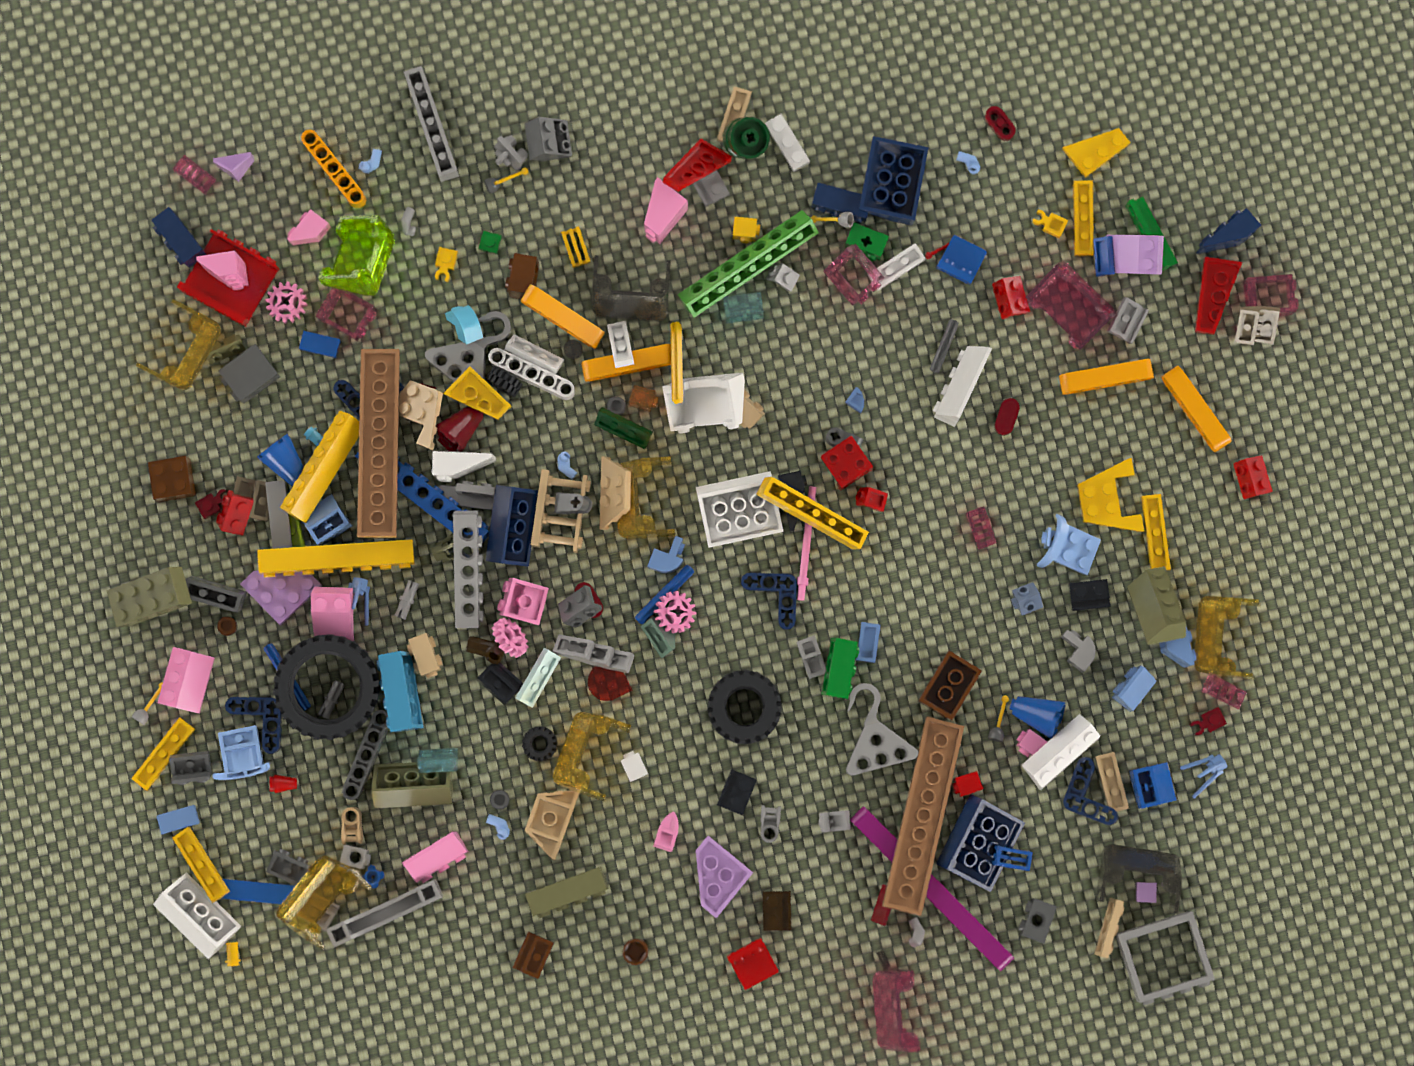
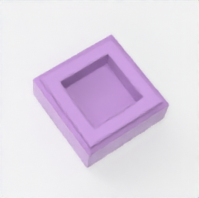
M1136 882V902L1156 903L1157 883Z

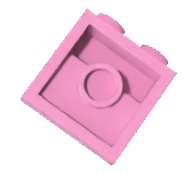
M509 578L503 584L502 591L505 594L503 600L500 599L497 610L500 611L499 615L539 625L549 588Z

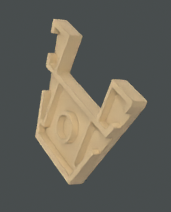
M410 380L399 394V417L423 425L416 444L433 450L435 446L433 438L437 433V427H435L436 419L440 414L443 393Z

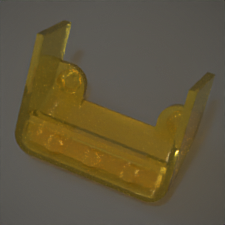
M172 299L171 303L176 308L192 316L189 321V329L196 337L178 368L172 365L166 366L159 374L138 362L136 366L141 371L180 390H187L192 387L221 334V327L216 321Z
M671 456L639 458L620 463L623 468L631 471L630 510L617 521L619 535L624 539L676 536L675 529L655 530V522L652 517L647 515L639 516L637 478L649 476L652 472V466L672 465Z
M1205 596L1199 601L1195 642L1196 661H1194V667L1198 672L1227 678L1255 680L1253 673L1236 672L1235 662L1230 658L1221 657L1224 619H1236L1240 615L1241 605L1261 607L1259 599Z
M586 712L577 713L572 720L553 772L554 782L563 788L605 802L606 795L588 789L590 776L586 771L578 769L591 732L603 735L608 732L611 726L630 733L631 725L603 715Z
M322 856L316 860L280 905L276 916L306 941L323 949L325 946L317 939L321 932V926L317 923L340 893L344 895L351 894L358 885L369 890L372 886L355 869L331 857Z

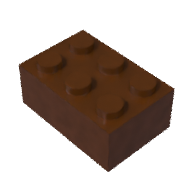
M948 651L919 697L918 702L947 720L952 721L982 670L953 652Z

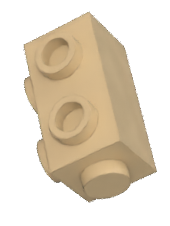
M744 389L743 419L740 425L751 429L765 413L763 412L764 408L755 401L754 403L749 398L750 394Z
M424 633L408 639L410 644L407 645L410 656L414 655L416 660L413 663L416 673H420L423 677L426 676L427 679L437 676V672L441 671L440 665H443L440 655L435 654L434 647H436L433 636L429 637V634Z

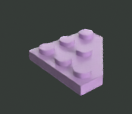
M253 571L240 584L279 625H282L311 597L314 587L322 586L313 575H303L302 572H295V576H283V573L275 574V577L264 578V575H260L259 571Z
M707 836L696 849L701 906L717 918L753 872L711 837Z

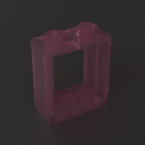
M856 244L848 246L823 271L852 306L857 303L863 304L869 298L868 294L871 291L875 292L882 286L880 282L885 278ZM852 257L858 261L873 279L860 294L853 289L839 272Z
M1293 274L1249 277L1243 281L1246 307L1258 306L1255 284L1286 282L1288 307L1280 308L1279 316L1293 315L1299 307L1298 298H1295L1294 293L1297 284L1296 280L1293 279Z
M334 284L315 317L324 324L358 342L359 338L362 339L367 332L366 326L375 319L377 313L375 312L376 308L374 305ZM341 295L367 309L366 314L354 333L328 319Z

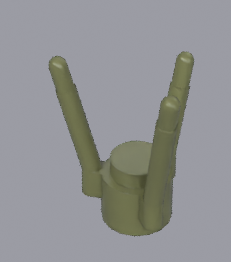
M453 533L431 548L437 562L442 560L445 563L454 560V556H448L451 554L449 549L454 547V542L449 545L445 544L453 538Z

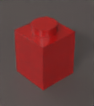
M977 771L953 778L954 783H952L954 793L959 794V797L983 790Z

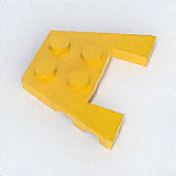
M1128 458L1077 485L1083 523L1144 532L1141 514L1121 516L1115 478L1135 475L1132 458Z

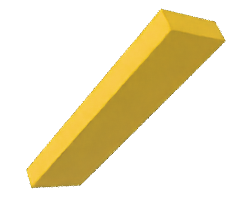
M1074 180V256H1093V180Z
M1161 494L1141 496L1150 569L1165 566L1166 570H1171Z
M179 717L131 779L148 791L170 763V755L177 754L195 731V728Z
M190 827L185 828L172 837L212 903H215L230 892Z

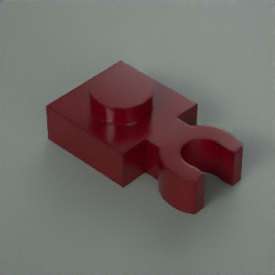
M225 489L219 490L215 497L210 493L194 502L205 520L222 510L219 505L222 504V495L227 492Z
M1216 707L1200 715L1202 721H1193L1189 725L1190 727L1194 725L1199 726V731L1194 733L1197 736L1201 735L1205 728L1210 733L1226 725L1227 722L1219 707Z

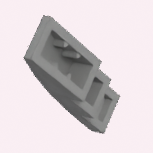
M559 634L552 651L554 654L624 673H629L634 659L633 653L615 650L611 646L595 644L592 640Z

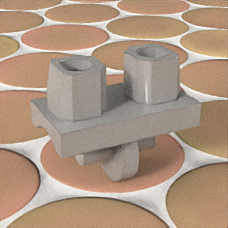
M501 135L497 138L498 142L494 146L496 149L495 154L498 157L495 162L497 165L504 163L506 167L511 165L517 172L527 159L528 153L523 148L517 152L513 149L517 142L512 135L505 138Z

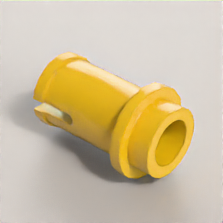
M238 942L226 943L227 961L225 963H227V967L239 966L241 960H239Z

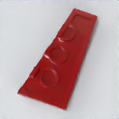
M700 139L664 176L662 183L679 192L730 163L732 156L707 141Z
M1204 257L1194 332L1215 334L1243 262Z

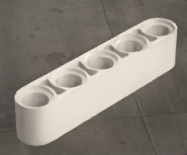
M494 348L489 352L488 357L492 366H496L506 373L563 400H570L574 397L575 388L569 380L500 348ZM501 354L503 358L500 362H494V355ZM513 362L520 363L517 370L510 369V365ZM530 370L537 371V375L534 378L527 377V373ZM547 378L554 379V383L551 386H545L544 381ZM564 386L571 387V392L563 394L561 389Z

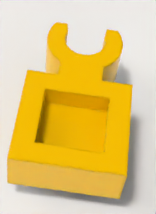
M1037 210L1036 214L1040 215L1042 219L1037 220L1033 218L1032 223L1044 225L1042 231L1060 239L1068 220L1052 212L1048 217L1043 210Z
M439 247L435 266L440 267V269L435 273L436 280H439L441 274H445V282H449L450 275L448 270L455 269L458 251Z

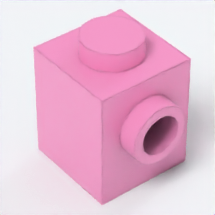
M1030 729L1026 732L1022 731L1016 739L1019 741L1016 745L1020 748L1018 751L1026 757L1034 755L1047 743L1046 740Z

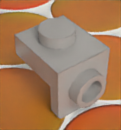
M774 263L769 268L766 279L774 281L785 290L791 292L800 275L783 263Z
M849 810L819 814V826L822 833L851 830Z

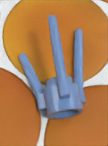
M354 577L352 583H349L348 588H353L354 594L351 608L355 609L358 596H363L364 593L365 626H368L370 587L367 586L368 580Z
M1220 754L1215 757L1210 755L1207 758L1180 767L1183 770L1209 762L1207 763L1208 769L1197 777L1201 778L1210 772L1213 775L1192 795L1193 798H1196L1227 768V764Z

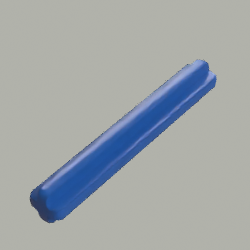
M686 565L635 616V619L640 624H644L655 613L654 610L659 609L656 602H662L660 597L666 596L668 592L673 594V592L677 591L694 574V570L689 565Z
M270 643L264 647V651L275 669L278 670L277 667L283 659L275 646ZM294 680L296 700L300 707L306 711L311 707V704L296 680Z

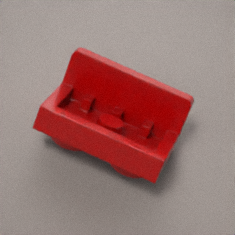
M1021 276L1002 278L992 284L1001 319L1031 312Z
M1262 455L1245 458L1233 463L1243 499L1273 492Z
M228 490L227 495H224L222 500V512L218 514L216 519L220 530L243 536L254 499L234 494L233 491Z

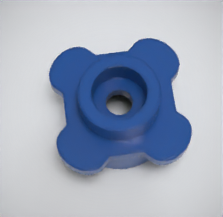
M370 865L365 875H362L361 879L363 882L370 884L371 888H377L379 886L378 883L385 877L383 871H378L374 865Z

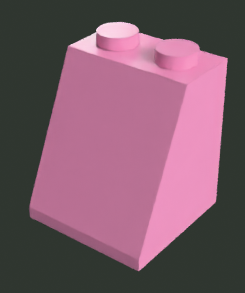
M658 177L654 183L644 221L645 236L654 243L656 241L660 244L687 212L688 200L671 187L662 183V180Z

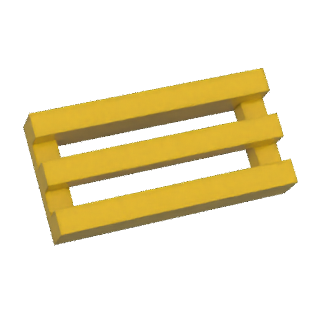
M579 226L574 229H568V231H562L561 234L572 267L576 268L591 263ZM573 233L578 234L586 260L582 261ZM567 235L571 237L579 261L577 263L574 261Z

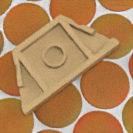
M602 456L600 530H608L610 523L617 522L623 514L630 510L631 471L623 468L621 464L613 462L610 457Z
M580 789L537 794L525 832L554 861L557 858Z

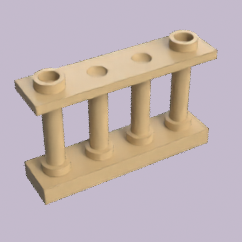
M542 469L531 546L540 548V543L543 544L544 542L573 546V552L578 553V548L581 549L583 537H580L583 514H578L577 519L549 516L548 513H545L546 506H549V504L555 505V497H550L548 487L554 485L581 489V496L586 497V492H590L591 481H588L587 475H583L582 482L553 478L549 470ZM551 523L576 527L575 537L547 535L545 532H542L543 524Z

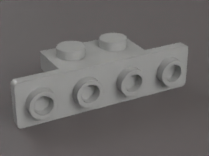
M462 481V484L457 483L456 486L440 485L439 487L444 491L442 495L447 499L452 497L459 503V507L493 509L495 487H492V484L481 483V486L473 485V482ZM442 500L437 501L438 504L444 505Z

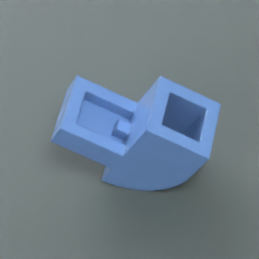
M675 536L669 554L654 548L648 568L660 573L676 571L683 563V559L677 557L678 554H682L685 544L682 543L683 538Z

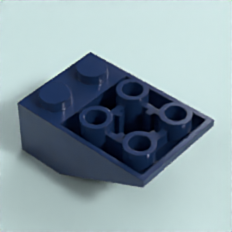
M1247 208L1242 212L1238 210L1227 221L1228 224L1223 222L1212 234L1210 233L1198 245L1200 248L1196 253L1203 254L1240 246L1260 228L1261 224Z

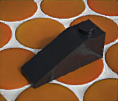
M801 471L778 475L780 482L804 494V486H807L806 476L801 475ZM785 511L790 533H794L797 518Z

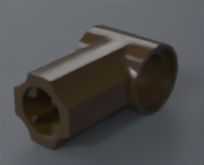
M470 636L468 639L466 652L484 656L490 663H500L505 654L499 648L500 644L495 642V639L489 641Z

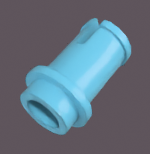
M312 426L304 434L306 440L309 439L317 447L323 438L317 432V428Z

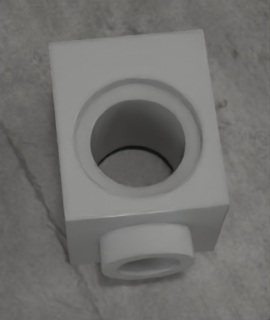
M344 845L339 864L365 869V866H369L371 854H369L368 849ZM356 851L361 855V860L358 863L352 860V854Z

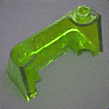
M379 215L340 216L336 226V233L341 238L342 243L333 268L323 267L319 273L318 280L327 287L364 296H375L394 246V234Z

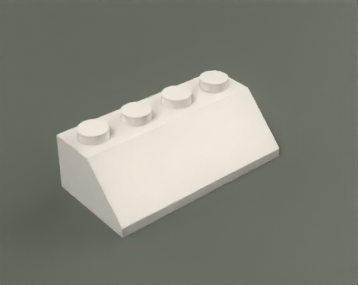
M1079 714L1021 766L1036 786L1042 790L1093 745L1100 735L1093 725Z
M187 872L164 890L153 904L208 959L220 950L242 927L217 902L212 903L205 890Z

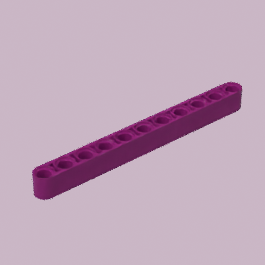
M862 806L850 818V821L892 862L897 839ZM931 874L926 898L1001 972L1014 957Z

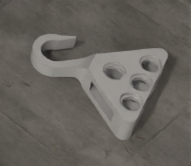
M489 312L485 316L478 318L479 322L491 321L492 319L502 320L505 328L501 334L484 337L467 345L461 342L428 349L425 352V358L453 383L459 377H452V372L455 369H459L462 375L469 366L485 380L486 350L490 345L502 342L508 338L511 332L510 321L501 312ZM472 355L474 359L471 363H465V356ZM441 357L447 359L446 364L443 366L437 365V361Z
M867 683L855 686L849 696L850 702L847 712L850 711L856 694L860 690L870 691L874 696V702L863 723V730L847 764L846 773L853 776L917 758L918 750L878 721L876 714L881 698L877 688ZM873 735L880 736V745L875 746L871 743ZM898 748L903 749L905 752V757L902 760L895 757V751ZM880 753L886 756V762L883 765L876 762V756ZM861 758L868 762V766L864 770L859 769L857 766V761Z

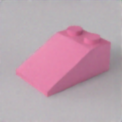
M314 587L311 592V616L314 636L330 634L343 636L350 641H354L353 609L351 608L353 588Z

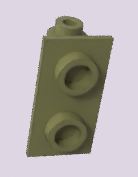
M233 334L223 339L225 345L222 346L220 341L207 345V348L204 349V354L210 364L220 362L225 358L245 351L246 348L241 342L240 335Z

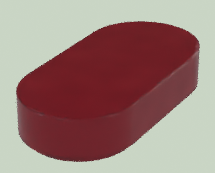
M1008 398L1002 402L994 423V429L997 434L1006 436L1012 432L1020 410L1017 400Z

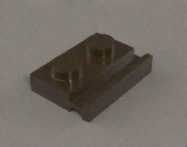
M763 891V931H791V891Z

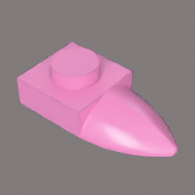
M675 812L668 814L661 822L653 847L672 852L679 828Z

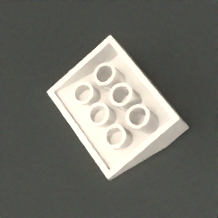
M967 346L965 351L961 350L957 358L960 363L957 368L953 367L949 375L952 380L949 385L945 384L941 392L944 397L941 402L937 401L933 409L936 412L934 418L955 427L992 348Z
M433 451L432 475L441 482L451 483L452 479L461 478L496 462V457L492 453Z
M771 471L696 487L708 548L783 532L779 507L756 495L764 478L772 477Z

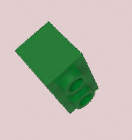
M853 223L845 243V248L852 254L858 255L860 253L865 255V258L870 261H880L889 236ZM866 240L869 241L867 247H864L863 243Z

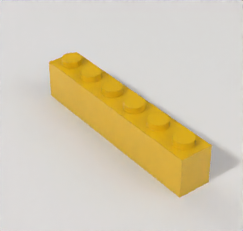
M343 411L338 412L329 429L324 433L318 447L315 448L308 463L304 466L300 476L294 482L289 494L284 498L280 506L282 510L304 523L307 522L359 437V420L351 414Z
M765 477L756 493L759 497L851 549H861L869 533L773 477Z

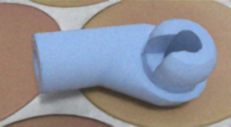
M373 149L371 159L360 162L359 169L363 173H370L377 169L382 151Z
M959 151L956 160L964 162L971 174L978 173L980 165L974 155Z
M561 452L557 458L558 470L573 480L578 472L570 467L569 453Z
M489 814L486 823L496 827L499 839H506L510 833L506 820Z

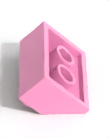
M235 251L196 257L197 261L208 273L227 287L232 288V290H240L244 288L243 286H248L246 263Z
M173 647L158 703L200 714L215 658Z
M451 832L402 862V864L416 883L420 881L425 883L433 878L431 874L436 871L442 873L450 868L449 863L454 860L458 863L466 858L465 854L469 851L459 834Z

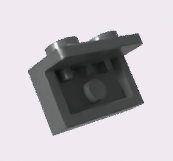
M586 585L558 603L562 623L574 628L581 626L582 623L594 617L602 610L601 605L594 603L591 588Z
M209 751L176 754L169 757L172 771L171 784L185 785L189 782L203 783L210 780L213 771Z
M281 848L279 851L274 850L272 853L274 855L266 872L302 888L312 867L307 864L308 860L299 856L297 859L290 857V852Z

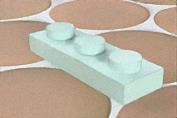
M544 648L518 692L516 699L533 708L561 657Z

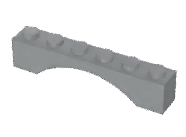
M435 879L326 929L333 947H337L437 901L444 896Z

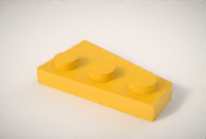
M1117 128L1063 147L1062 150L1086 178L1130 145L1131 142Z
M470 366L443 393L497 420L512 407Z

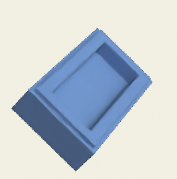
M861 622L857 661L875 663L881 625Z
M195 805L156 816L161 834L200 824Z

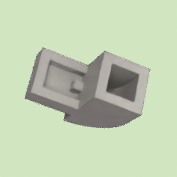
M1066 630L1061 638L1075 648L1067 662L1083 673L1094 660L1096 653L1094 642L1089 636L1080 640L1081 636L1077 632Z

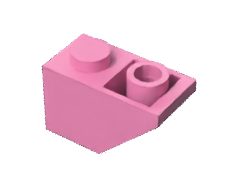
M310 209L308 213L305 212L301 216L297 227H293L289 231L287 240L292 245L320 242L331 226Z

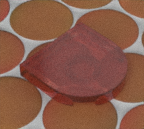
M595 666L588 676V688L592 695L599 700L612 701L633 691L624 672Z

